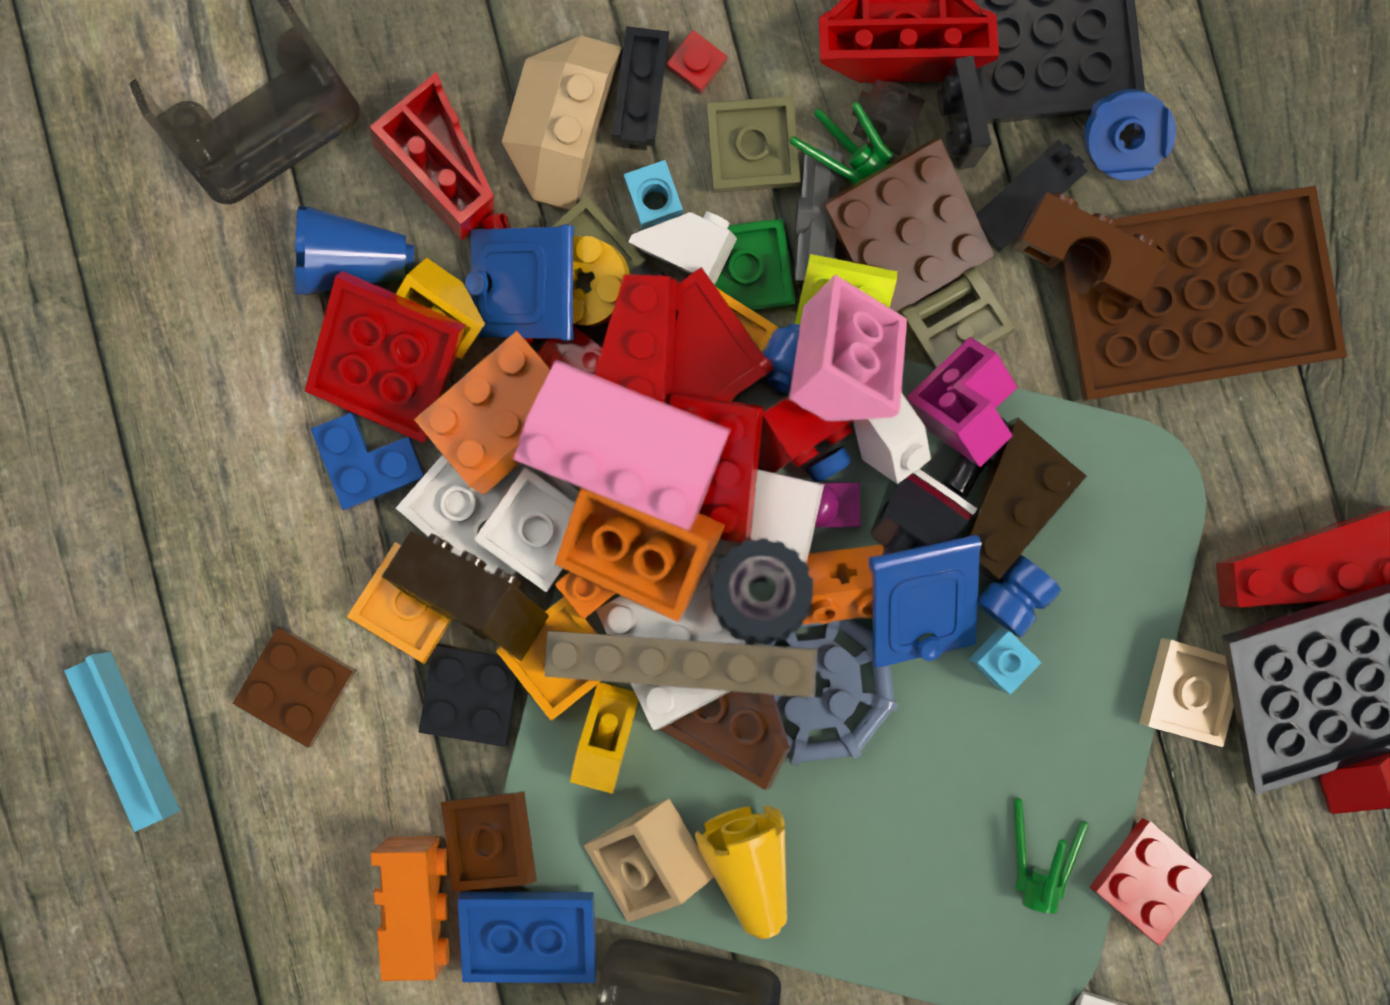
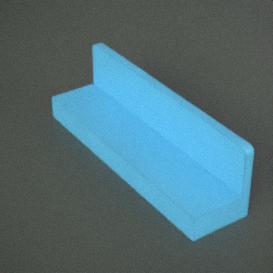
M112 653L92 654L86 657V661L65 670L64 672L134 832L180 812V808Z

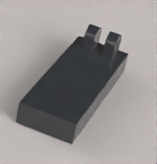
M626 26L611 133L612 142L621 143L622 148H630V144L638 145L639 150H647V146L655 147L669 45V31Z
M1058 139L976 214L988 242L998 253L1023 231L1037 202L1047 192L1052 195L1054 193L1064 194L1088 171L1082 165L1084 161L1081 157H1075L1071 153L1072 148L1068 143L1063 145Z

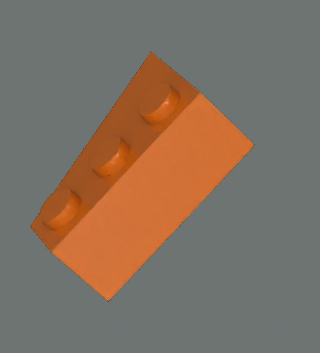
M441 836L388 837L370 853L371 866H380L381 888H375L374 903L375 905H381V927L377 929L381 981L436 980L443 968L442 965H448L450 954L449 938H442V920H447L449 915L448 893H442L441 876H446L448 873L447 848H441Z

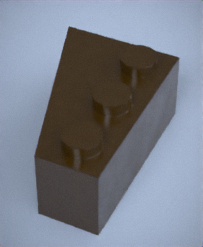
M1018 417L1007 422V428L1013 436L997 450L994 460H992V464L988 468L987 477L979 497L974 503L978 510L967 522L961 538L974 534L979 536L981 542L979 571L989 579H1000L1087 477Z
M410 531L381 577L404 594L447 619H452L473 631V634L485 641L489 639L508 652L509 655L522 661L549 615L518 589L521 581L501 568H497L494 574L485 570L484 568L487 564L466 550H463L460 556L451 552L454 547L450 543L433 533L426 539Z

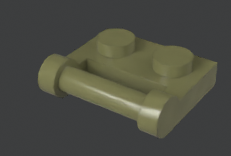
M976 267L963 272L962 278L914 306L909 304L898 312V314L907 319L906 329L912 334L934 370L969 337L986 347H990L1012 334L1015 330V326ZM969 293L977 299L975 302L930 328H927L923 322L925 318Z

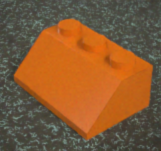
M581 487L554 564L679 622L710 565L725 525L698 513L690 529L686 530Z

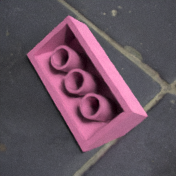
M556 361L526 419L514 460L689 530L700 511L730 430Z

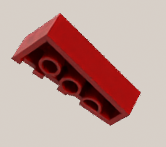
M623 275L594 374L597 377L669 406L673 385L677 300L676 279L670 276Z

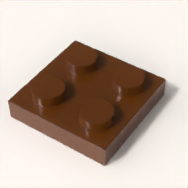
M277 627L232 704L309 748L313 746L357 670L284 627Z
M525 791L441 802L452 891L528 885L537 881Z

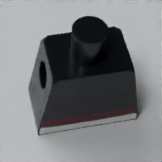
M919 469L898 484L892 480L889 482L870 533L874 540L886 547L881 556L948 542L976 514L978 508L922 469Z

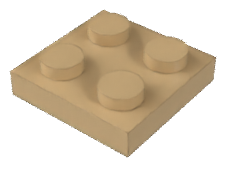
M1161 638L1139 724L1223 747L1234 708L1226 657L1174 640Z

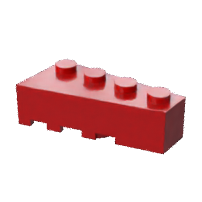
M1384 506L1369 513L1333 523V525L1312 532H1306L1291 539L1217 562L1220 606L1251 607L1337 600L1390 583V506Z

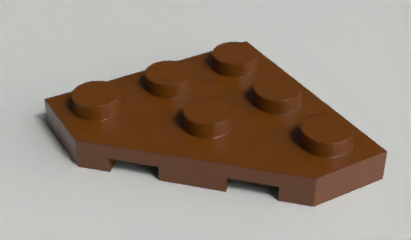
M730 691L660 729L764 790L772 787L790 750L773 694Z

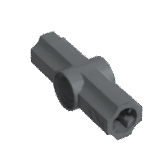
M817 148L842 164V153L835 152L832 149ZM805 153L801 197H798L795 218V236H798L795 256L794 283L802 285L810 254L834 259L835 243L838 238L821 203L838 194L841 184L840 174Z

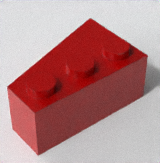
M435 72L369 126L373 147L462 241L471 234L472 229L480 226V222L483 219L494 214V195L473 149L469 146L461 129L459 119L448 101L442 87V82L437 72Z
M787 397L763 412L758 469L776 473L791 462L797 469L819 454L815 447L823 441L827 440L830 446L851 434L853 430L849 424L853 420L826 421L813 412L803 409L799 404Z

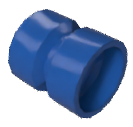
M1020 555L1003 574L1002 579L1004 582H991L978 597L977 603L998 624L1018 638H1022L1037 620L1033 609H1044L1046 606H1049L1062 591L1048 574L1032 561Z

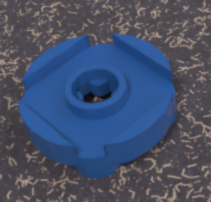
M1125 89L1112 93L1107 98L1098 100L1091 109V115L1087 120L1084 130L1086 153L1095 167L1114 179L1136 180L1152 173L1155 170L1153 167L1159 164L1163 157L1167 158L1172 151L1176 137L1174 116L1161 100L1146 91ZM1132 123V127L1140 130L1139 137L1132 138L1130 146H1125L1124 141L1119 139L1121 131L1125 130L1126 125Z

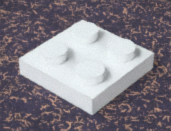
M525 467L473 540L542 590L548 592L564 570V568L554 563L575 502Z

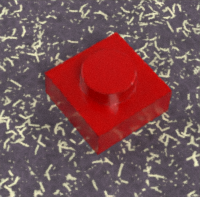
M692 30L666 63L667 70L701 95L727 62V55Z

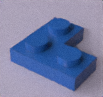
M353 413L311 428L342 510H349L420 481L425 475L410 437L403 438L370 452L357 418Z

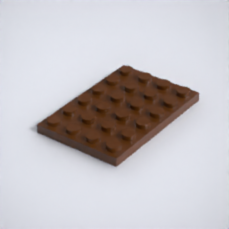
M1316 186L1114 218L1113 220L1118 224V229L1130 235L1141 234L1149 237L1157 243V249L1167 254L1144 301L1131 309L1091 289L1098 277L1100 266L1097 256L1089 248L1071 246L1063 260L1059 263L1083 402L1340 360L1347 357Z

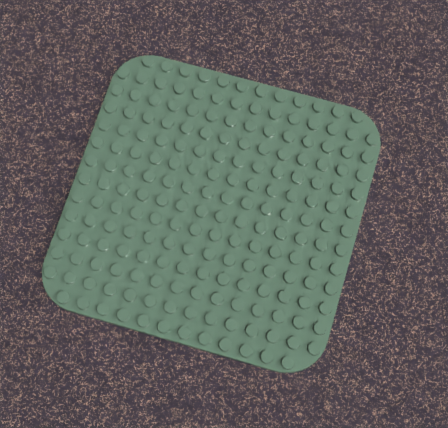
M904 360L901 387L903 396H908L934 371L933 367ZM764 375L739 393L733 402L764 406L763 412L789 397L790 392L783 393L771 388L766 383L767 377ZM1020 388L1012 392L996 408L1000 417L1007 422L1017 417L1020 418L1087 476L1020 554L1041 568L1062 590L1049 606H1046L1044 609H1033L1037 620L1022 638L1016 637L1042 663L1011 695L999 691L968 660L998 628L1005 629L977 604L976 645L942 652L933 661H926L921 657L890 665L894 698L898 702L897 711H892L860 751L862 756L855 760L851 756L801 762L799 766L790 764V759L786 757L772 787L764 790L662 730L653 731L640 702H638L614 792L611 794L570 782L577 747L597 685L552 721L528 693L503 793L525 791L537 881L523 886L530 892H594L596 918L938 1005H1068L1087 986L1094 975L1101 957L1112 907L1094 893L1089 886L1131 832L1155 728L1141 725L1139 721L1161 638L1177 640L1204 527L1206 492L1203 478L1194 458L1175 436L1152 422ZM854 422L849 424L853 430L851 434L830 446L827 440L823 441L815 447L819 454L797 469L791 462L776 472V474L815 483L860 482L861 527L814 528L809 553L882 545L872 538L870 532L891 479L862 460ZM925 427L931 460L920 469L942 483L961 453ZM844 446L852 459L851 463L841 471L822 481H813L805 467L824 454ZM996 452L990 457L991 460H994ZM985 466L974 483L969 496L964 498L973 505L979 497L989 467ZM965 526L957 533V535L952 540H957L961 538ZM716 553L719 560L720 558L723 559L726 556L724 554ZM564 569L559 575L557 582L570 571ZM755 570L748 573L741 580L738 595L742 605L748 611L760 615L768 614L775 611L783 602L784 586L779 577L767 570ZM979 571L978 597L991 582L1003 583L1002 577L1000 579H989ZM555 587L551 606L564 597L557 587ZM615 594L612 598H610V599H609L606 603H604L602 606H604V605H606L607 603L613 601L614 599L620 597L621 595ZM594 611L586 619L598 634H607L597 612ZM856 618L872 631V618ZM825 625L799 628L795 632L797 640L824 638ZM839 628L834 639L838 645L847 650L852 656L865 649ZM923 634L918 640L921 643L925 638L931 637L934 634ZM777 640L773 646L788 647L789 644L786 640ZM872 661L860 665L863 692L876 694ZM816 671L815 696L822 695V689L829 686V680L821 678L819 671ZM601 681L605 684L634 691L631 683ZM860 701L854 713L844 722L851 733L873 706ZM779 712L785 733L794 740L799 727ZM833 727L809 730L807 743L841 739L836 728ZM670 798L675 809L681 815L696 845L695 834L697 831L701 835L706 832L704 823L709 819L724 812L750 806L752 814L765 813L763 806H772L781 811L785 822L787 922L781 927L780 932L771 938L758 939L755 935L745 933L715 878H712L683 904L628 923L583 845L637 812ZM1015 798H1021L1023 802L1029 876H1032L1034 868L1050 870L1057 843L1060 839H1064L1067 842L1063 859L1064 863L1080 822L1086 821L1088 823L1084 841L1066 884L1064 898L1060 899L1058 912L1055 914L1042 913L1023 906L1024 892L1015 889L1018 875L1014 824Z

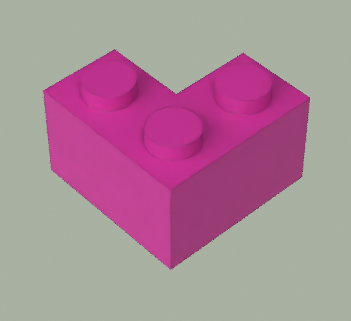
M971 337L905 397L928 431L979 467L1013 436L996 408L1018 387L998 354Z

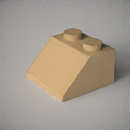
M670 798L637 812L583 845L628 923L683 904L714 878Z

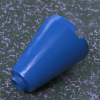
M298 206L295 244V294L310 295L331 291L335 276L342 271L371 284L402 280L404 279L405 271H412L414 269V245L406 244V235L309 206Z

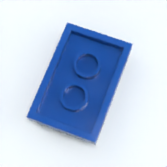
M594 892L460 893L458 898L462 982L595 983L597 977Z

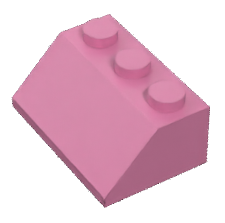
M834 275L803 306L789 399L826 421L895 417L900 411L907 319L847 281Z

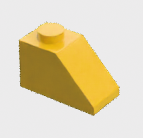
M427 257L407 274L396 293L401 297L466 324L456 355L459 359L465 356L485 325L463 282Z
M602 682L597 684L577 747L570 778L571 783L613 794L639 702L634 691Z

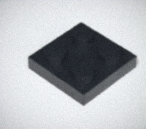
M974 56L955 59L948 75L944 78L941 86L942 89L937 91L941 116L947 115L950 131L946 133L948 154L950 158L956 157L958 170L975 167L992 144Z
M436 645L431 655L418 733L506 747L518 678L497 654Z

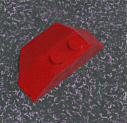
M841 0L829 12L819 17L818 20L820 64L858 83L944 82V78L948 75L955 59L974 56L977 69L998 60L999 57L997 15L988 9L983 10L973 0Z

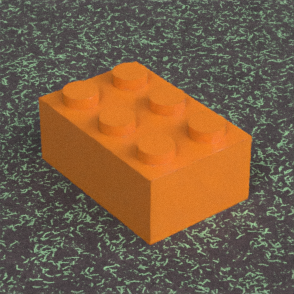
M516 331L414 420L467 485L485 495L521 464V462L514 460V456L526 419L551 369L532 346Z

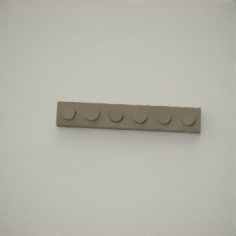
M547 631L545 677L814 697L817 649Z

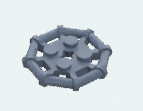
M856 618L833 621L827 624H802L800 627L825 625L824 638L798 641L795 632H792L789 638L785 639L789 644L788 647L817 649L816 671H819L821 678L829 680V686L822 689V695L801 697L773 694L778 711L799 727L794 740L786 734L790 746L786 757L790 759V764L799 766L801 762L851 756L855 760L862 756L860 751L892 711H897L898 702L894 698L890 665L875 668L872 664L876 694L863 692L860 665L872 661V631ZM839 628L865 649L852 656L847 650L838 645L834 639ZM774 641L772 645L765 646H773L776 643V641ZM860 701L873 706L851 733L844 722L854 713ZM833 727L836 728L841 739L807 743L809 730Z

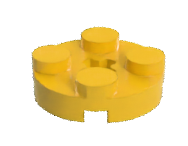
M593 236L573 237V324L596 326L609 321L623 275H630L628 265L622 254L614 246ZM580 271L587 274L593 272L595 279L590 282L592 290L588 293L584 289L576 288L575 282L578 280L577 275Z

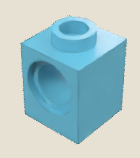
M666 160L624 174L625 185L641 230L683 215V208ZM653 192L661 193L668 201L663 208L651 210L643 204L648 194Z
M1000 628L968 659L999 691L1009 695L1042 663L1009 630Z

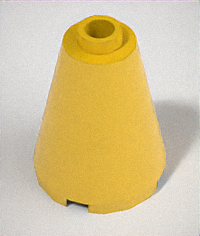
M750 806L724 812L704 823L706 832L703 835L698 831L695 834L697 847L743 930L749 935H755L758 939H767L777 935L781 927L787 922L785 822L781 811L772 806H763L765 813L752 814Z

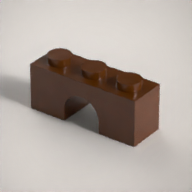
M1047 192L1037 202L1013 249L1053 269L1063 260L1069 247H1087L1095 253L1100 266L1099 274L1091 288L1092 290L1129 309L1143 302L1167 254L1157 249V243L1149 237L1141 234L1130 235L1118 229V224L1110 217L1099 213L1091 215L1077 208L1078 203L1071 197L1061 193H1054L1052 195Z

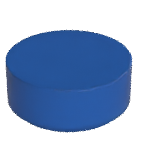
M841 446L814 460L805 468L811 479L819 482L847 467L852 459L846 448Z

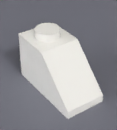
M706 211L703 218L689 212L631 235L628 243L639 251L690 275L702 267L715 285L737 238L727 229L730 224L728 221Z
M902 393L900 411L895 417L853 420L862 460L895 483H900L931 460L925 426Z

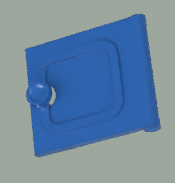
M564 224L558 227L471 230V272L466 277L465 285L485 323L477 337L509 338L518 331L523 338H554L564 342L574 340V226ZM486 276H491L492 278L491 291H486L488 288V279Z
M977 534L884 556L869 557L868 564L873 573L872 664L875 668L921 657L926 661H933L942 652L976 645L979 553L981 548V542ZM923 634H934L931 637L925 638L921 643L918 640Z

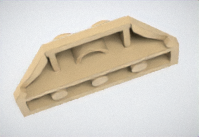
M581 35L525 60L502 144L534 202L570 211L578 204L623 51L621 46Z

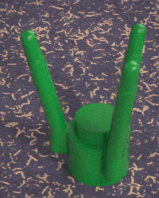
M859 102L852 103V109L873 147H870L867 143L858 147L822 110L816 109L814 116L851 154L848 164L852 168L849 169L795 136L789 139L792 146L845 177L853 185L891 163L889 160L892 158L893 153L883 144Z
M1015 798L1014 824L1018 871L1015 889L1024 892L1023 906L1034 911L1055 914L1058 912L1060 899L1064 898L1066 884L1084 841L1088 823L1086 821L1080 822L1064 863L1063 859L1067 842L1064 839H1060L1057 843L1050 870L1034 868L1032 876H1029L1023 802L1021 798Z

